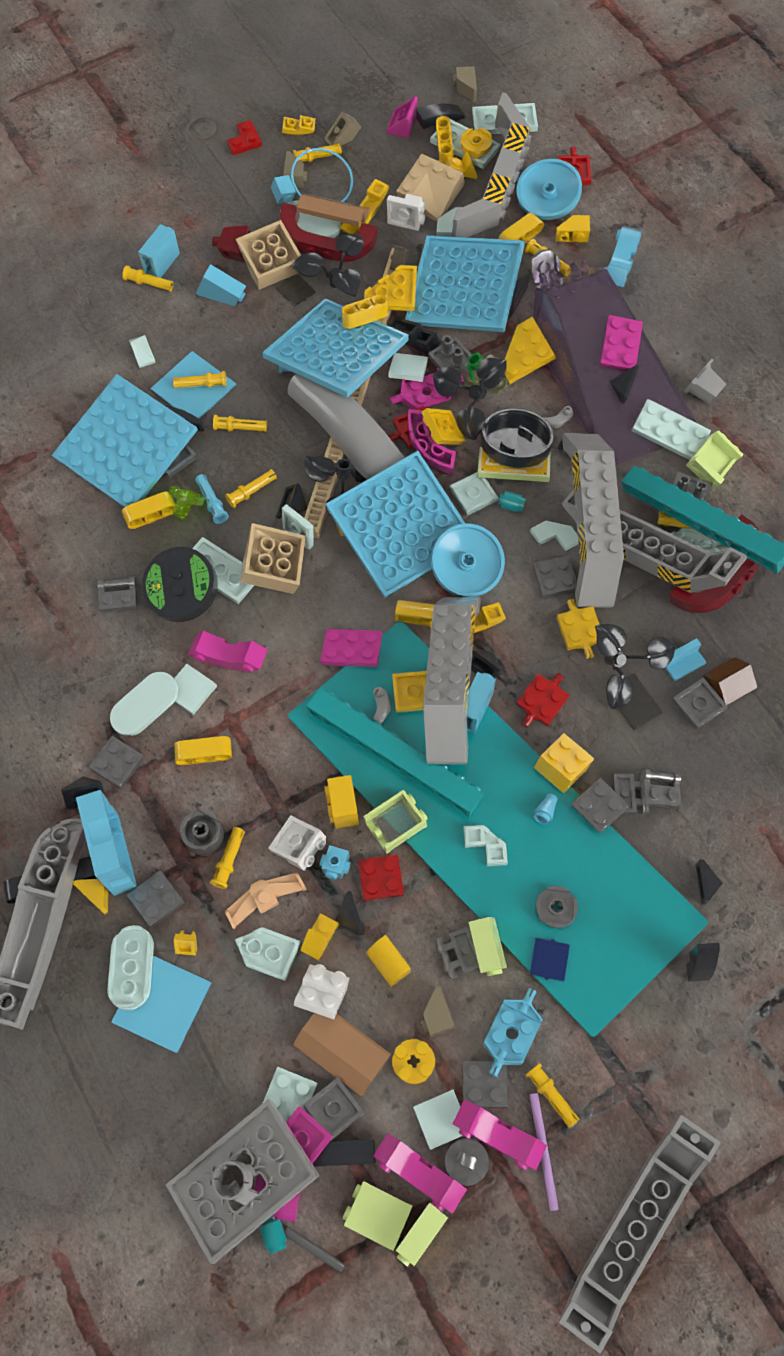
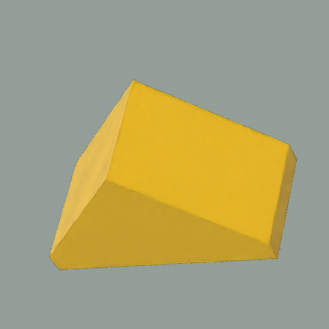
M99 879L75 880L72 883L104 914L108 912L109 890Z

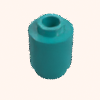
M505 491V494L501 493L498 504H501L502 509L522 512L526 498L520 494Z
M275 1216L267 1219L263 1226L259 1227L265 1250L268 1249L270 1255L287 1248L285 1244L287 1239L281 1220H276Z

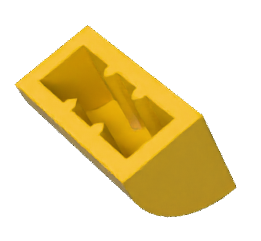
M398 600L395 622L401 621L403 623L429 626V622L432 621L434 604Z
M386 935L374 943L366 952L390 987L411 972L409 965Z

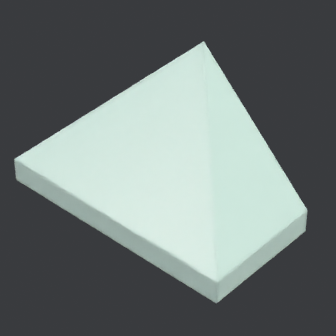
M145 335L129 340L139 368L156 363Z

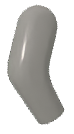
M565 406L558 415L544 419L551 428H560L572 418L573 409L570 406Z
M377 687L373 690L377 702V710L373 720L382 724L391 710L387 691Z

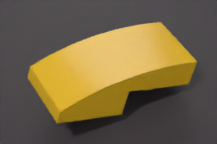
M300 115V119L297 120L284 117L282 133L292 135L314 133L316 118Z

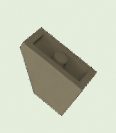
M456 67V74H453V85H456L457 92L476 102L475 67Z
M341 112L324 140L329 146L338 143L342 146L354 139L361 129V125L354 117Z
M286 151L283 176L289 175L291 179L292 165L297 157L290 151ZM298 160L294 167L293 178L297 188H304V182H307L308 174L304 170V164Z
M440 985L435 987L423 1013L424 1020L420 1021L424 1034L428 1033L430 1038L453 1030L455 1027Z

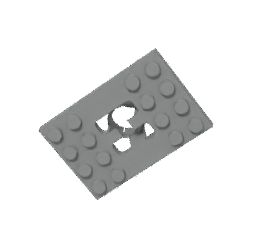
M267 1099L169 1181L166 1187L210 1264H215L320 1175L273 1101ZM247 1151L252 1162L250 1165H246L235 1160ZM237 1165L241 1169L243 1182H247L243 1183L242 1189H240L236 1180L230 1185H222L223 1173L228 1166ZM261 1174L266 1182V1186L260 1192H256L251 1189L253 1179ZM232 1200L243 1204V1206L236 1210Z

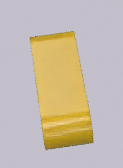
M441 116L436 120L439 160L445 164L447 157L454 158L450 119L446 116Z
M529 213L504 230L498 239L524 241L525 244L541 232L544 223L533 213Z
M375 295L343 306L341 310L343 327L352 329L385 318L388 315V298L384 295Z
M162 492L124 507L122 514L128 528L135 529L174 514L177 507L171 493Z
M227 736L183 740L174 743L175 763L178 765L225 761L232 758L231 738Z

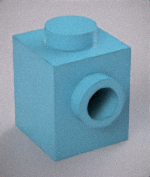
M289 175L275 177L270 187L277 204L292 201L296 193Z

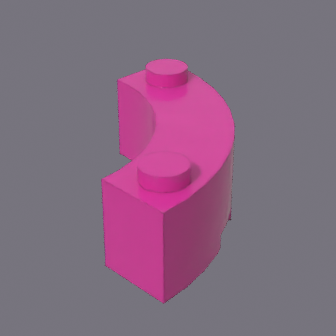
M408 409V431L414 449L419 451L428 465L438 471L453 475L456 451L449 450L434 442L428 427L423 421L422 411Z
M203 630L196 634L188 654L193 656L194 660L201 663L205 661L227 669L252 673V671L260 670L268 649L254 641L236 642V645L228 644L225 639Z
M463 1100L452 1123L460 1129L458 1132L460 1135L468 1139L472 1136L514 1159V1165L525 1171L527 1167L535 1171L537 1170L547 1147L546 1144L513 1126L510 1128L508 1124L499 1120L496 1116L467 1100Z
M387 1133L373 1157L380 1161L378 1165L387 1173H390L392 1170L431 1198L433 1200L431 1204L441 1212L445 1208L453 1214L467 1190L389 1133Z

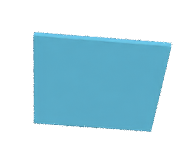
M192 351L151 387L150 390L169 405L182 409L200 419L235 387L236 383L226 376V387L219 385L212 386V388L198 386L175 389L173 377L201 376L207 372H211V374L221 373Z
M153 956L151 990L148 999L142 1006L134 1010L118 1008L111 1023L178 1053L211 982Z

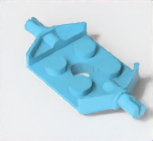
M528 988L522 1000L503 1001L483 1043L485 1049L494 1059V1063L489 1071V1074L492 1076L496 1068L493 1077H497L503 1065L523 1064L543 1021L532 1006V1000L537 992L533 990L529 997L532 991L531 988ZM508 1029H515L518 1037L510 1039L507 1037L506 1031Z

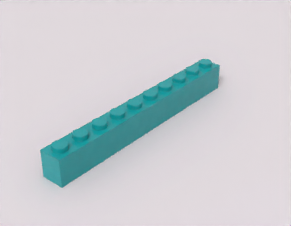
M634 465L622 479L623 491L727 548L731 547L747 555L748 559L775 574H778L784 567V542L773 539L768 533H762L756 530L754 526L741 522L737 517L724 513L722 509L712 507L705 500L695 498L690 492L680 490L676 485L665 482L661 477L650 474L644 468L640 469Z
M319 688L306 705L307 712L468 818H470L481 802L483 792H481L482 790L477 785H470L465 782V779L460 774H453L448 771L447 766L444 764H427L425 752L420 753L413 744L408 741L403 742L393 731H386L379 722L375 720L372 722L362 711H355L348 702L338 700L331 691H324Z

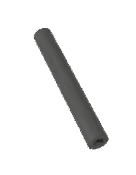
M287 1227L284 1232L287 1238L341 1273L346 1264L298 1232Z

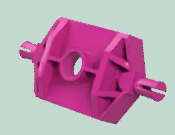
M433 374L424 376L423 382H405V379H403L401 393L390 397L391 404L402 402V404L404 403L414 410L421 406L427 408L451 400V396L444 397L437 392L433 381ZM424 391L431 392L430 395H424L422 393Z

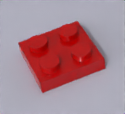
M398 854L358 860L364 901L404 896Z

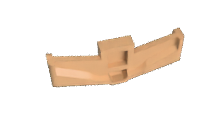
M297 872L269 880H259L251 884L250 889L225 910V914L232 928L235 929L257 907L262 914L279 905L276 897L302 890L305 891L306 887Z

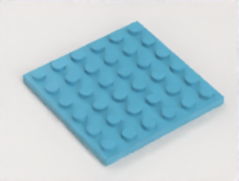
M427 235L416 275L415 311H407L405 319L428 327L504 332L525 246L524 241Z
M325 298L262 353L264 359L348 398L408 341V334L378 321L352 329L344 328L341 312L343 306Z
M116 374L52 456L117 503L126 507L146 497L198 429Z
M419 451L409 455L325 505L384 599L431 571V553L437 539L449 528L465 524Z

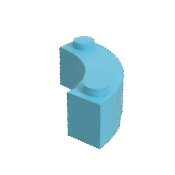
M625 226L621 230L618 229L615 239L618 242L608 267L604 268L602 276L605 277V283L624 287L627 275L630 273L633 264L631 256H635L642 235L641 230Z

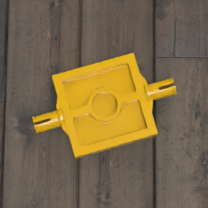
M570 599L567 601L570 611L557 614L556 617L567 650L584 649L586 659H589V657L593 658L594 655L591 647L597 644L595 626L599 625L594 607L580 609L576 607L575 600Z

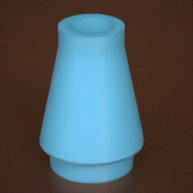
M547 794L534 810V819L544 825L551 822L558 798L553 794Z

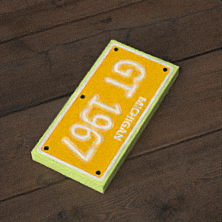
M480 447L477 477L549 482L551 452L538 465L527 468H513L495 462Z

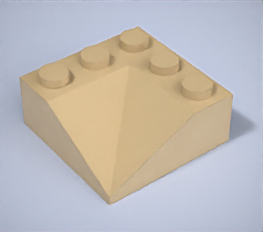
M421 154L397 189V197L405 199L406 194L422 197V202L425 203V210L422 214L438 221V218L447 212L463 188V172Z
M281 220L236 239L250 274L259 290L298 273L292 269V265L301 254Z
M252 523L242 563L240 582L294 594L300 585L306 536Z

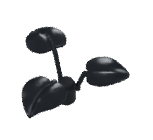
M344 234L337 239L336 248L342 252L339 269L333 268L328 272L325 266L321 264V256L315 253H305L299 256L294 261L292 269L303 276L314 277L320 273L322 268L326 277L329 278L331 287L356 297L361 283L360 274L353 269H346L342 272L345 254L349 257H355L362 251L363 238L358 234Z
M483 359L478 364L476 370L477 376L481 379L479 381L480 385H472L471 387L458 384L462 376L455 368L443 367L433 374L434 385L440 395L444 397L453 396L457 391V387L468 390L469 396L474 399L468 406V410L459 411L456 419L461 433L471 440L477 439L485 422L484 413L480 409L472 407L479 402V399L485 398L487 394L486 388L492 389L500 384L506 371L507 360Z
M304 457L305 471L314 481L324 482L328 479V476H333L336 472L337 477L341 479L340 495L344 494L345 480L351 474L355 481L360 482V484L367 480L357 470L353 471V466H351V462L348 459H339L335 465L331 459L326 457ZM337 496L329 498L326 503L337 498ZM325 507L326 512L328 513L329 516H331V514L329 513V511H328L327 508Z
M599 624L595 626L599 652L605 656V662L613 666V670L619 673V675H612L606 685L608 704L611 709H616L626 704L634 694L632 680L624 678V673L619 669V667L626 663V659H649L651 668L662 669L672 661L675 647L667 638L655 637L647 645L648 655H625L621 652L620 647L625 645L627 638L625 631L621 627L613 624Z

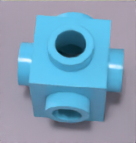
M329 845L327 854H323L320 861L322 872L327 878L333 880L337 878L342 879L344 873H348L351 862H348L350 857L349 851Z

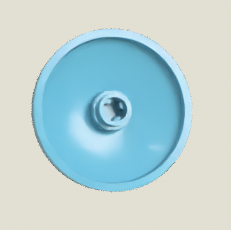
M544 159L537 161L527 167L519 177L516 189L517 199L523 211L527 214L533 213L540 220L561 218L570 213L581 198V177L571 164L563 160Z
M459 524L449 528L437 539L432 549L431 567L438 583L455 596L479 597L484 595L497 585L504 571L505 557L501 544L490 531L475 524Z

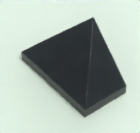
M638 365L633 366L610 381L622 404L626 402L639 368Z
M298 483L286 487L276 518H282V508L286 504L297 513L307 510V505Z
M473 647L471 670L476 674L477 672L487 673L495 679L501 667L494 653Z
M84 776L61 789L66 808L78 806L76 797L101 790L105 795L101 781Z
M700 859L695 866L701 905H706L723 883L705 860Z
M348 891L335 921L354 933L363 935V927L352 892Z

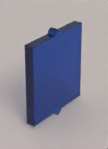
M535 938L529 975L543 977L545 980L553 979L564 982L570 945L555 942L554 939L550 941Z

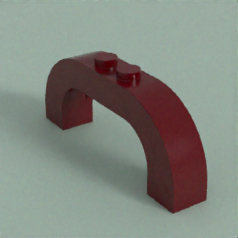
M283 202L280 210V220L298 251L315 253L324 259L340 262L342 252L336 248L337 239L302 230L297 225L300 217L299 212L296 210L297 205ZM366 223L361 224L358 235H361L363 238L362 251L355 257H349L345 254L343 262L358 260L372 250L378 237V226Z
M742 514L738 517L741 522L747 525L750 524L760 531L755 523ZM746 558L725 586L692 593L676 586L669 593L670 603L692 613H706L719 609L728 603L734 595H738L741 592L743 585L747 581L752 580L760 565Z

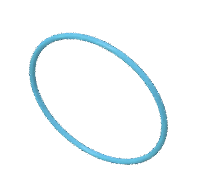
M313 148L301 153L295 159L291 169V180L297 194L300 197L302 195L298 191L293 178L296 162L308 152L326 151L341 159L350 173L351 186L346 197L341 200V202H344L349 197L353 188V175L347 162L337 153L323 148Z

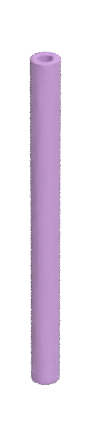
M538 1093L530 1094L537 1139L547 1145ZM547 1146L541 1158L549 1208L550 1211L559 1210Z

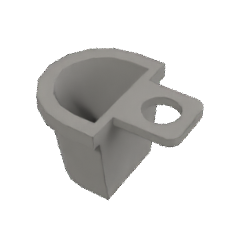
M713 359L707 363L684 390L686 394L689 392L707 404H710L726 386V383L711 369L710 364L714 361Z

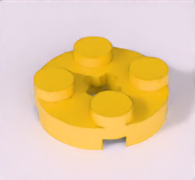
M470 128L466 130L461 136V150L465 153L468 151L470 156H473L475 159L481 158L482 155L487 154L492 148L491 133L483 128H478V130Z
M418 1039L406 1040L395 1049L392 1057L393 1070L402 1081L408 1084L423 1083L434 1070V1053L424 1041ZM411 1056L420 1059L416 1068H412V1065L407 1063Z

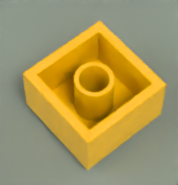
M563 733L539 757L534 768L561 792L565 793L587 771L594 758Z
M351 775L327 779L328 786L324 787L327 804H331L327 805L330 823H334L336 829L359 825Z

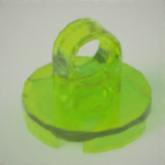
M171 485L168 492L171 496L177 498L173 515L181 520L187 517L191 504L202 506L205 500L202 495L189 489H181L180 491L179 486Z

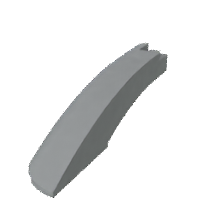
M298 374L293 376L288 385V395L325 429L351 461L353 468L368 480L405 458L382 428L351 395L347 398Z
M81 819L63 820L52 828L46 829L37 839L18 885L19 890L14 911L0 955V1025L23 1030L30 1010L33 1011L59 936L78 866L85 834Z

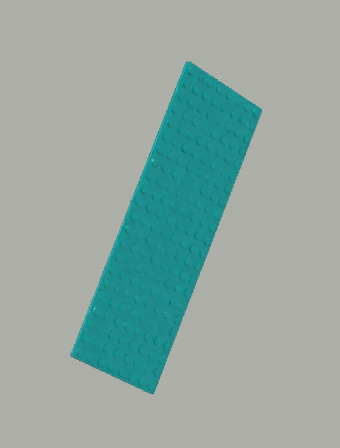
M399 621L383 634L378 667L345 666L320 688L324 691H331L338 700L348 702L355 711H362L372 722L377 710V702L373 690L377 687L385 689L389 697L391 710L381 724L383 729L388 732L393 731L399 736L400 740L403 742L408 741L415 746L417 751L426 753L424 710L396 713L392 674L427 671L429 647L403 622ZM318 689L288 714L289 719L343 776L351 775L353 787L374 809L402 790L407 795L410 793L416 801L414 805L418 810L422 809L428 819L426 820L427 827L407 839V844L479 919L495 918L501 943L591 1037H595L707 926V919L611 825L599 834L571 806L580 795L572 787L565 793L561 792L534 768L540 756L489 706L476 733L467 731L469 746L467 764H444L447 766L448 771L453 774H460L465 779V782L470 785H477L482 790L481 792H483V798L470 818L307 712L306 705ZM547 794H553L558 798L553 819L547 825L541 824L534 819V810ZM399 804L382 816L400 836L416 826L402 804ZM485 825L490 832L506 843L508 864L487 866L485 847L465 848L464 826ZM551 886H561L568 889L578 903V912L575 919L569 926L561 929L547 927L539 921V917L536 914L538 896ZM555 902L551 909L558 913L559 910H562V907L559 906L558 902Z

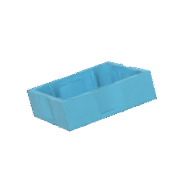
M101 790L76 797L95 876L114 896L136 889L137 883L119 814L110 805Z

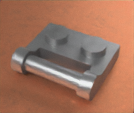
M135 576L121 580H98L100 612L137 609V582ZM130 586V590L106 592V588Z
M649 769L641 770L640 781L643 805L674 809L682 807L680 773L672 772L668 774L651 772ZM650 780L668 781L670 786L650 784Z

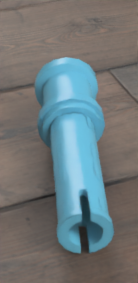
M201 474L197 476L195 481L207 502L208 511L213 515L214 523L221 524L225 522L229 515L224 511L222 501L216 498L206 475Z

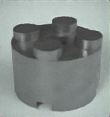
M199 810L198 812H192L181 823V838L192 853L210 856L221 846L224 839V831L217 817L210 811Z

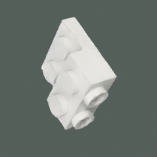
M406 194L404 199L389 195L387 198V224L419 231L420 225H423L425 221V215L422 214L425 210V203L422 202V197Z
M290 815L268 849L286 859L290 864L305 870L306 867H310L314 863L316 852L324 848L326 836L321 830Z
M310 964L303 978L302 986L295 998L294 1006L334 1020L347 991L349 977H346L341 971H336L335 973L328 971L321 964L315 966Z

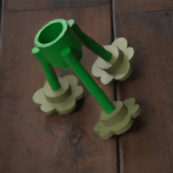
M479 352L472 354L468 358L466 368L469 370L470 376L466 377L464 386L480 385L479 381L481 379L477 376V373H473V370H477L478 364L485 359ZM490 354L487 358H494V356ZM503 377L500 384L491 389L492 393L496 392L498 394L501 390H505L508 379Z

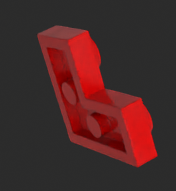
M251 120L236 124L240 136L227 140L232 155L262 146V141Z

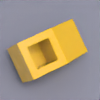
M573 215L559 225L556 230L555 242L588 243L590 215Z

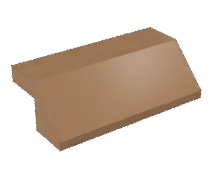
M310 194L301 195L296 206L297 212L359 226L361 222L365 223L370 212V208Z
M314 1013L302 1028L293 1044L333 1076L338 1077L342 1083L361 1097L366 1093L372 1081L382 1070L391 1055L338 1014H336L333 1020Z

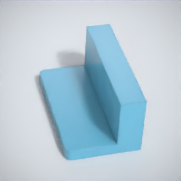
M697 638L675 650L672 661L665 667L674 681L706 664L705 659L698 651L701 643Z

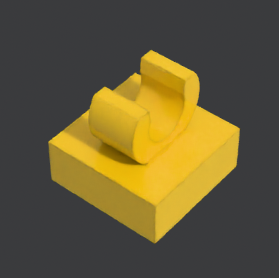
M184 930L180 934L175 933V954L196 956L197 940L195 931H192L191 935L185 934Z

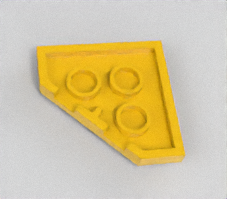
M398 266L393 273L387 274L378 280L377 284L372 288H367L364 299L375 295H384L388 298V310L415 311L417 266Z
M533 317L517 325L505 357V360H507L505 376L510 384L556 359L555 354Z

